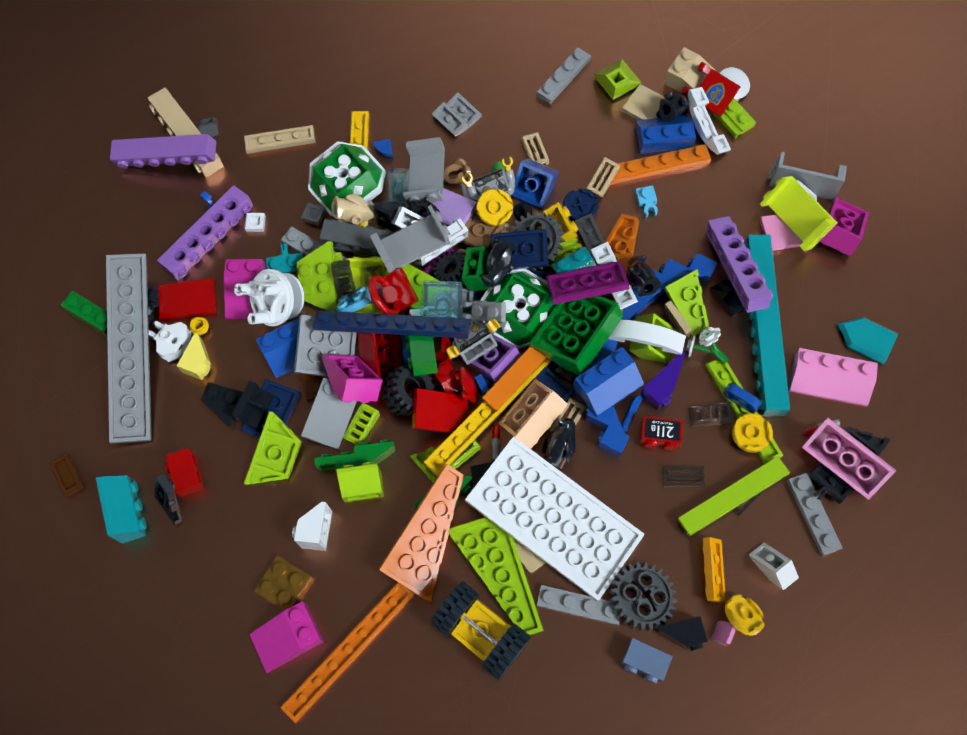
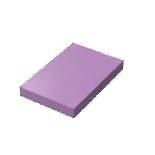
M444 188L443 201L432 203L440 211L439 213L442 217L441 224H446L447 227L453 224L454 219L456 221L461 219L465 225L477 208L476 201ZM427 211L422 212L420 216L427 217Z

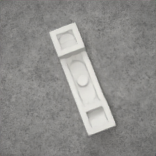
M703 88L690 89L688 91L689 109L700 137L717 155L729 152L731 148L725 135L718 136L705 108L709 101Z
M608 242L591 249L597 265L617 262ZM630 285L629 290L611 293L615 302L619 304L620 309L638 302Z
M620 320L608 339L624 342L625 340L661 347L663 348L662 351L682 355L686 336L650 323Z

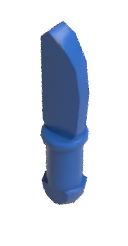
M636 395L632 399L621 423L624 432L629 429L628 427L643 399V395Z

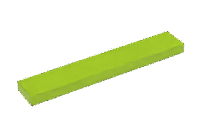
M718 359L707 363L706 368L736 418L739 419L744 414L752 413L728 399L723 393L729 383L736 384L743 389L729 364L726 362L723 365ZM774 439L771 440L767 448L757 452L764 464L777 456L779 458L784 456Z
M777 456L678 518V521L690 537L786 477L790 472Z

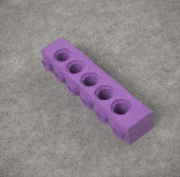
M233 185L157 260L162 269L177 281L184 277L188 270L194 264H197L201 257L207 251H210L219 239H222L251 210L253 204L250 197Z
M730 216L708 220L706 234L746 312L769 308L770 301L773 298L772 291L765 284L764 276L758 271L757 263L753 261L749 248H746L742 235H739L736 224L732 222Z

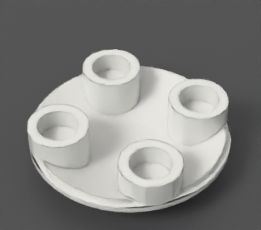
M729 67L720 72L721 75L741 86L733 99L738 101L749 92L750 82L743 71Z

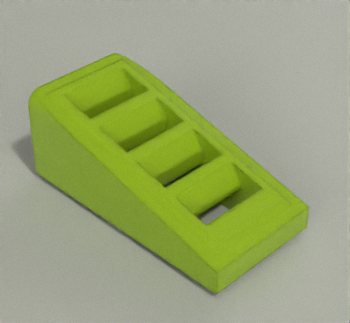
M362 402L343 439L354 445L364 442L380 417L379 411ZM367 412L368 414H370V415H372V416H371V417H368V416L364 415V413ZM360 419H363L366 422H368L367 425L360 422ZM356 425L364 429L363 432L356 429ZM353 432V433L359 435L360 438H359V439L355 438L354 436L351 435V433Z

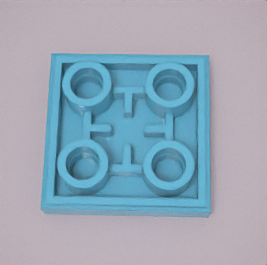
M368 286L357 288L354 294L350 296H342L338 300L336 312H356L370 304L372 298L369 294Z

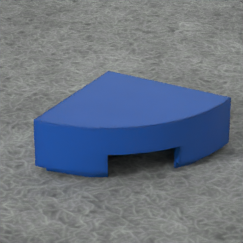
M390 139L373 141L377 152L385 157H393Z
M206 191L200 194L206 206L211 208L215 204L211 200L212 196Z

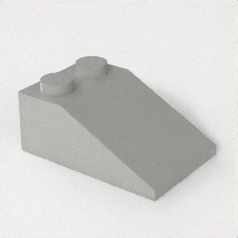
M323 378L301 437L338 450L357 401L350 403L341 401L333 392L330 380Z

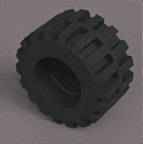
M408 364L391 370L382 381L384 386L381 387V392L384 393L382 398L386 400L385 405L387 407L390 406L392 412L397 411V415L404 414V416L413 414L414 389L420 388L433 391L435 385L431 382L433 380L432 377L428 376V374L414 376L413 368L409 369ZM405 382L411 388L412 397H409L405 391Z

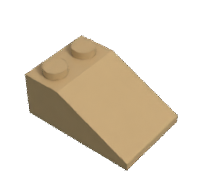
M684 47L667 71L664 84L682 93L685 86L691 89L699 88L707 76L698 71V65L701 62H704L713 70L715 69L699 54Z

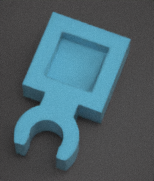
M654 187L636 188L635 195L639 207H644V217H648V211H653L654 216H657L658 208L655 206L657 204V197Z

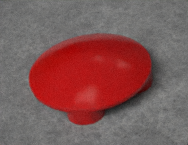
M462 366L455 372V377L459 383L461 382L463 388L461 394L465 401L470 400L476 403L478 401L476 382L471 373Z

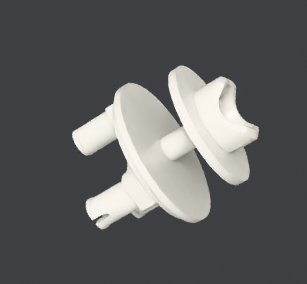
M265 269L259 272L253 281L244 284L238 283L235 285L237 288H234L237 296H250V303L254 312L248 315V322L250 324L281 325L286 320L297 317L304 305V291L300 281L290 273H281L275 269Z

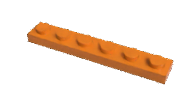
M706 144L618 163L621 167L611 184L710 163L711 157ZM614 166L611 168V170H610L609 174L607 175L606 179H608V177H609V175L611 174V172H612Z

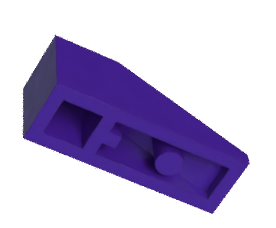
M682 351V355L678 354L641 391L640 395H643V398L656 410L661 406L665 408L672 401L670 397L674 391L685 357L684 351Z

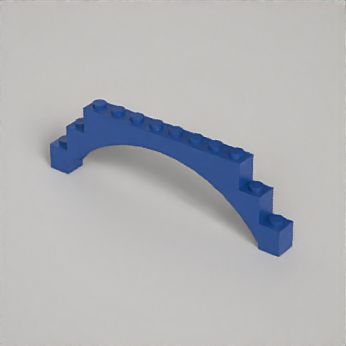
M698 253L694 259L690 258L687 266L668 259L666 265H661L659 272L653 270L655 276L661 282V287L656 293L641 297L637 294V287L632 289L638 302L623 308L621 320L633 321L649 304L667 294L664 287L698 269L699 284L707 285L718 262ZM607 339L588 369L614 353L619 341ZM574 388V394H573V395H575V396H577V397H579V398L582 399V397L579 395V393H578V392L575 390V388ZM587 406L584 412L587 414L585 421L603 429L597 439L600 442L598 448L620 458L630 436L625 434L618 420L615 407L612 406L596 417L589 406Z

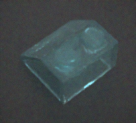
M424 281L419 308L420 315L461 318L462 282Z

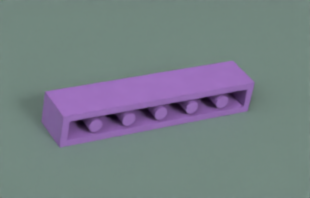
M208 134L112 140L110 161L117 164L120 168H128V166L143 167V165L157 167L159 164L173 166L177 163L190 165L195 162L206 164L207 162L215 161L217 141Z

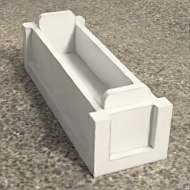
M454 219L453 224L447 227L450 235H448L449 244L418 259L422 266L468 237V229L461 219L457 221Z

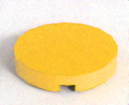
M487 190L478 199L476 208L478 216L487 225H503L513 213L512 199L502 190Z
M749 413L742 415L736 420L732 427V436L739 448L746 452L756 453L768 447L773 439V430L771 424L761 415Z
M743 595L732 596L725 603V613L730 623L745 635L752 636L758 634L765 625V622L763 623L762 620L764 618L763 612L759 606L747 597L745 599L741 597Z

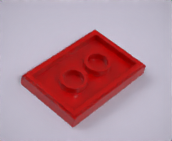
M214 278L158 285L159 319L161 321L217 314L216 283Z
M420 388L414 389L413 429L452 434L467 419L468 400L465 401L462 395Z

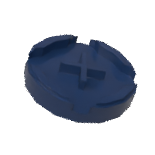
M586 189L570 191L563 201V207L566 206L571 214L568 218L574 222L590 213L594 218L599 208L595 194Z

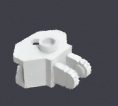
M155 321L153 325L160 331L158 334H155L149 330V337L156 341V352L167 362L180 359L192 339V332L182 322L163 325Z

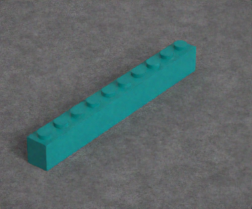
M748 235L744 244L746 248H749L753 261L757 263L758 271L764 276L765 284L771 289L773 294L769 308L749 312V320H752L753 325L751 327V337L754 338L752 352L753 355H756L754 371L758 375L756 390L759 391V400L761 402L758 409L761 410L762 416H786L790 411L771 235Z

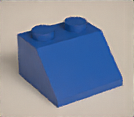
M528 158L521 161L515 177V189L512 196L543 208L554 188L559 171Z

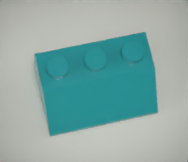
M127 475L97 477L96 482L107 535L122 544L146 536L145 529H147V524L141 515L143 506L141 500L137 497L136 492L139 491L137 482Z

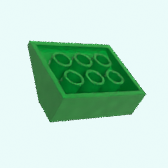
M601 296L557 304L529 345L564 369L581 375L588 369L622 319V311L617 302Z

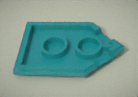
M863 316L837 323L848 349L884 365L898 333Z

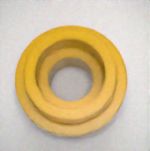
M196 317L190 322V331L193 334L203 335L208 331L209 324L205 318Z

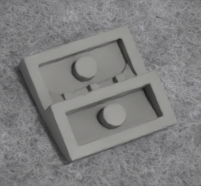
M458 92L447 103L443 102L432 113L455 137L466 131L482 117L481 113Z

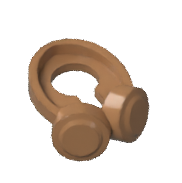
M457 158L455 163L448 166L444 171L445 183L451 186L460 184L461 176L465 180L468 178L466 173L471 174L470 166L462 158ZM463 170L456 179H451L448 176L451 171Z

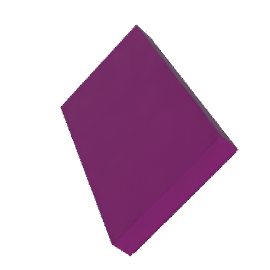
M621 261L546 276L553 305L630 289Z

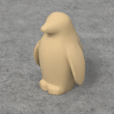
M350 194L346 198L335 196L333 199L332 214L339 222L360 224L375 218L373 208L375 204L372 201H365L359 195Z

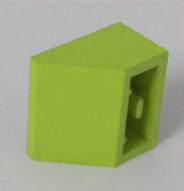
M365 462L362 463V466L355 467L354 465H344L342 469H337L341 496L344 502L384 497L382 473L377 463Z

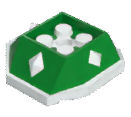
M337 141L310 163L308 190L321 206L325 207L327 213L333 216L331 207L335 196L346 198L347 195L356 194L369 202L382 192L386 171L364 146Z
M517 269L507 273L497 286L489 287L480 300L506 302V322H498L501 327L497 328L493 335L516 346L518 350L530 346L529 343L557 305H553L547 281L527 269ZM518 303H524L526 305L522 309H518L516 307Z

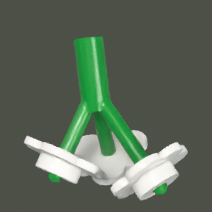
M708 327L700 333L699 343L704 346L711 345L713 349L694 345L696 335L693 336V340H688V343L685 345L687 347L686 351H689L688 357H691L692 350L696 349L713 353L723 365L729 361L715 343L721 335L720 328Z

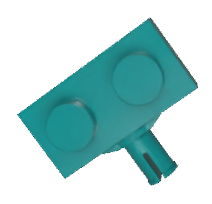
M280 244L281 255L266 258L267 269H275L281 273L296 274L298 273L297 262L304 258L303 253L288 254V245L284 244L283 246V244Z

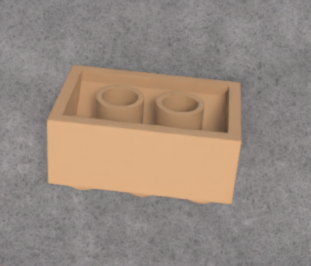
M535 379L498 424L531 449L568 404L553 390Z

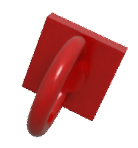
M402 267L385 277L373 275L369 278V294L376 307L383 314L398 315L401 311L419 302Z

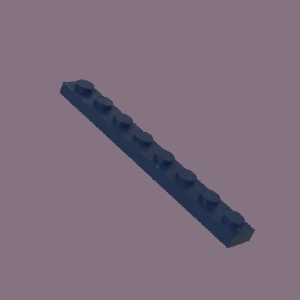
M318 310L313 322L314 330L464 339L469 338L471 320L466 318Z

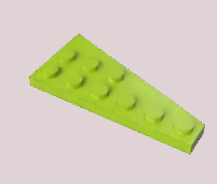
M486 517L450 528V537L511 622L518 625L529 635L542 632L541 621L513 537Z

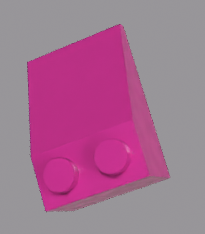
M836 197L828 213L837 224L820 242L825 246L838 250L842 254L851 256L862 240L870 212Z
M263 259L225 260L224 298L226 319H248V315L254 313L250 303V296H237L234 288H237L235 285L238 283L244 284L253 281L259 272L267 269Z
M322 355L333 392L341 401L346 403L352 401L368 403L369 401L378 400L383 380L357 355Z
M303 601L281 612L249 634L266 673L324 642L307 604Z

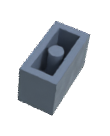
M632 638L621 664L625 666L624 669L633 674L639 672L645 675V680L656 684L657 681H664L673 656Z

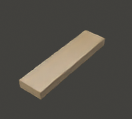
M313 125L244 136L247 154L316 143Z

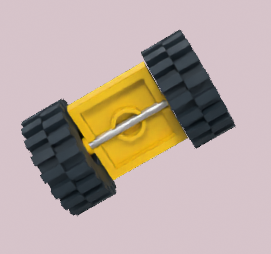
M462 581L439 606L430 624L445 637L453 635L484 662L481 667L499 681L528 644L531 636L515 623L510 626L478 600L480 594Z

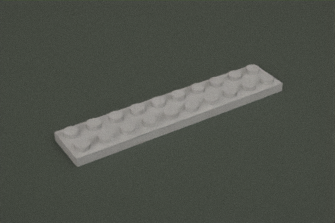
M146 254L106 255L109 443L152 441Z

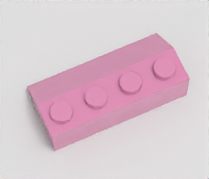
M799 348L792 360L789 392L867 407L876 383L878 363Z
M829 418L815 430L802 446L803 449L868 500L896 472L893 467Z

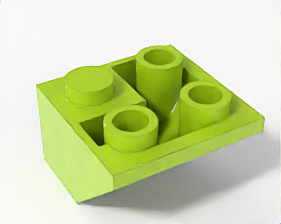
M623 59L594 74L596 80L613 100L642 83Z

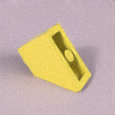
M194 333L177 367L182 373L203 380L204 376L210 371L211 362L203 340L198 334Z

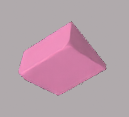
M718 621L711 640L727 646L731 644L736 628L730 622Z

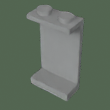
M436 137L406 142V149L410 155L408 192H403V196L408 205L411 203L416 204L415 201H420V199L427 200L430 203L443 201L445 146L441 138Z
M781 152L779 158H775L768 174V179H770L769 186L776 187L775 183L781 177L793 176L816 194L817 197L834 200L845 182L847 166L839 165L832 176L783 165L785 152Z
M431 205L428 206L431 215L380 240L377 232L370 235L389 274L450 243L448 238L450 232L446 224H441L442 217L439 211H434Z

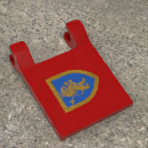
M701 62L698 65V71L707 75L699 86L703 88L709 101L705 108L721 117L741 86L713 70L704 62ZM685 86L682 94L688 97V91L691 88Z

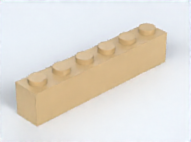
M165 87L148 97L151 104L149 105L150 110L154 115H159L157 117L162 126L166 125L168 127L166 130L170 136L201 134ZM216 152L215 161L207 162L206 164L198 162L193 164L197 172H202L206 178L224 167Z

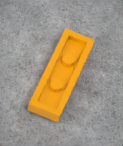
M706 537L703 538L702 550L705 564V593L707 601L723 603L726 602L722 540Z

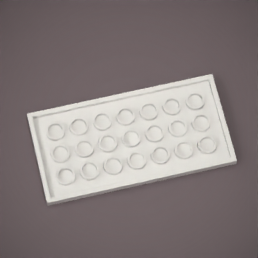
M514 436L465 499V502L597 601L600 600L615 578V575L620 571L644 536L643 532Z

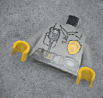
M510 156L509 165L504 163V158L501 160L502 166L506 169L505 171L501 168L473 180L470 173H466L468 177L467 182L463 176L460 177V182L467 186L466 190L471 200L478 202L480 196L491 189L502 190L511 198L515 189V177L513 169H511L513 159Z
M495 318L487 323H479L477 320H472L469 338H454L452 346L446 348L445 352L449 359L458 357L461 354L468 365L498 346L492 334L501 326Z

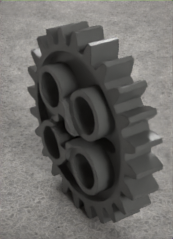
M534 211L533 216L528 212L527 218L521 215L520 222L515 220L516 227L510 226L513 232L528 231V228L536 230L539 226H542L541 229H546L547 241H550L548 245V265L550 267L549 261L556 262L554 256H560L557 252L558 249H564L560 245V243L565 242L561 238L564 235V232L560 230L562 226L557 224L558 221L555 218L552 219L550 214L546 216L544 212H541L539 215L537 211Z
M636 562L634 567L630 563L626 566V569L623 567L620 570V574L617 573L615 575L617 581L611 583L614 589H611L609 593L614 595V597L610 599V602L616 603L612 610H619L620 613L617 615V618L623 616L625 618L624 625L630 621L631 629L637 625L639 631L644 630L645 626L647 631H651L653 627L658 629L661 626L660 624L665 625L668 623L667 619L673 617L670 612L676 610V607L671 605L677 602V599L672 597L677 591L670 589L674 583H667L666 580L669 575L663 577L661 575L663 569L655 571V564L648 568L647 562L643 563L642 566L639 562ZM640 578H644L647 581V586L641 583ZM625 590H629L633 597H627ZM654 594L660 597L661 603L654 599ZM639 606L645 609L646 616L640 613Z

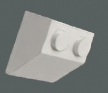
M326 502L319 503L298 519L297 526L293 527L292 538L301 548L326 551L332 510Z

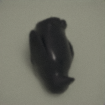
M674 91L664 95L665 99L660 100L656 117L662 118L664 122H670L683 113H688V98L681 93L675 94Z
M502 238L493 239V248L486 260L487 274L481 275V278L488 287L497 286L507 273H510L514 268L512 251H515L516 247L511 242Z
M646 255L631 257L628 261L627 273L629 279L627 280L632 289L638 288L637 294L639 297L656 293L661 287V282L655 276L653 269L645 262Z
M570 418L558 420L559 426L545 439L542 446V453L545 454L543 459L552 466L562 470L565 462L568 463L572 460L576 447L575 422Z

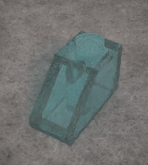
M391 168L388 173L389 201H395L407 209L408 203L403 196V192H408L409 168Z

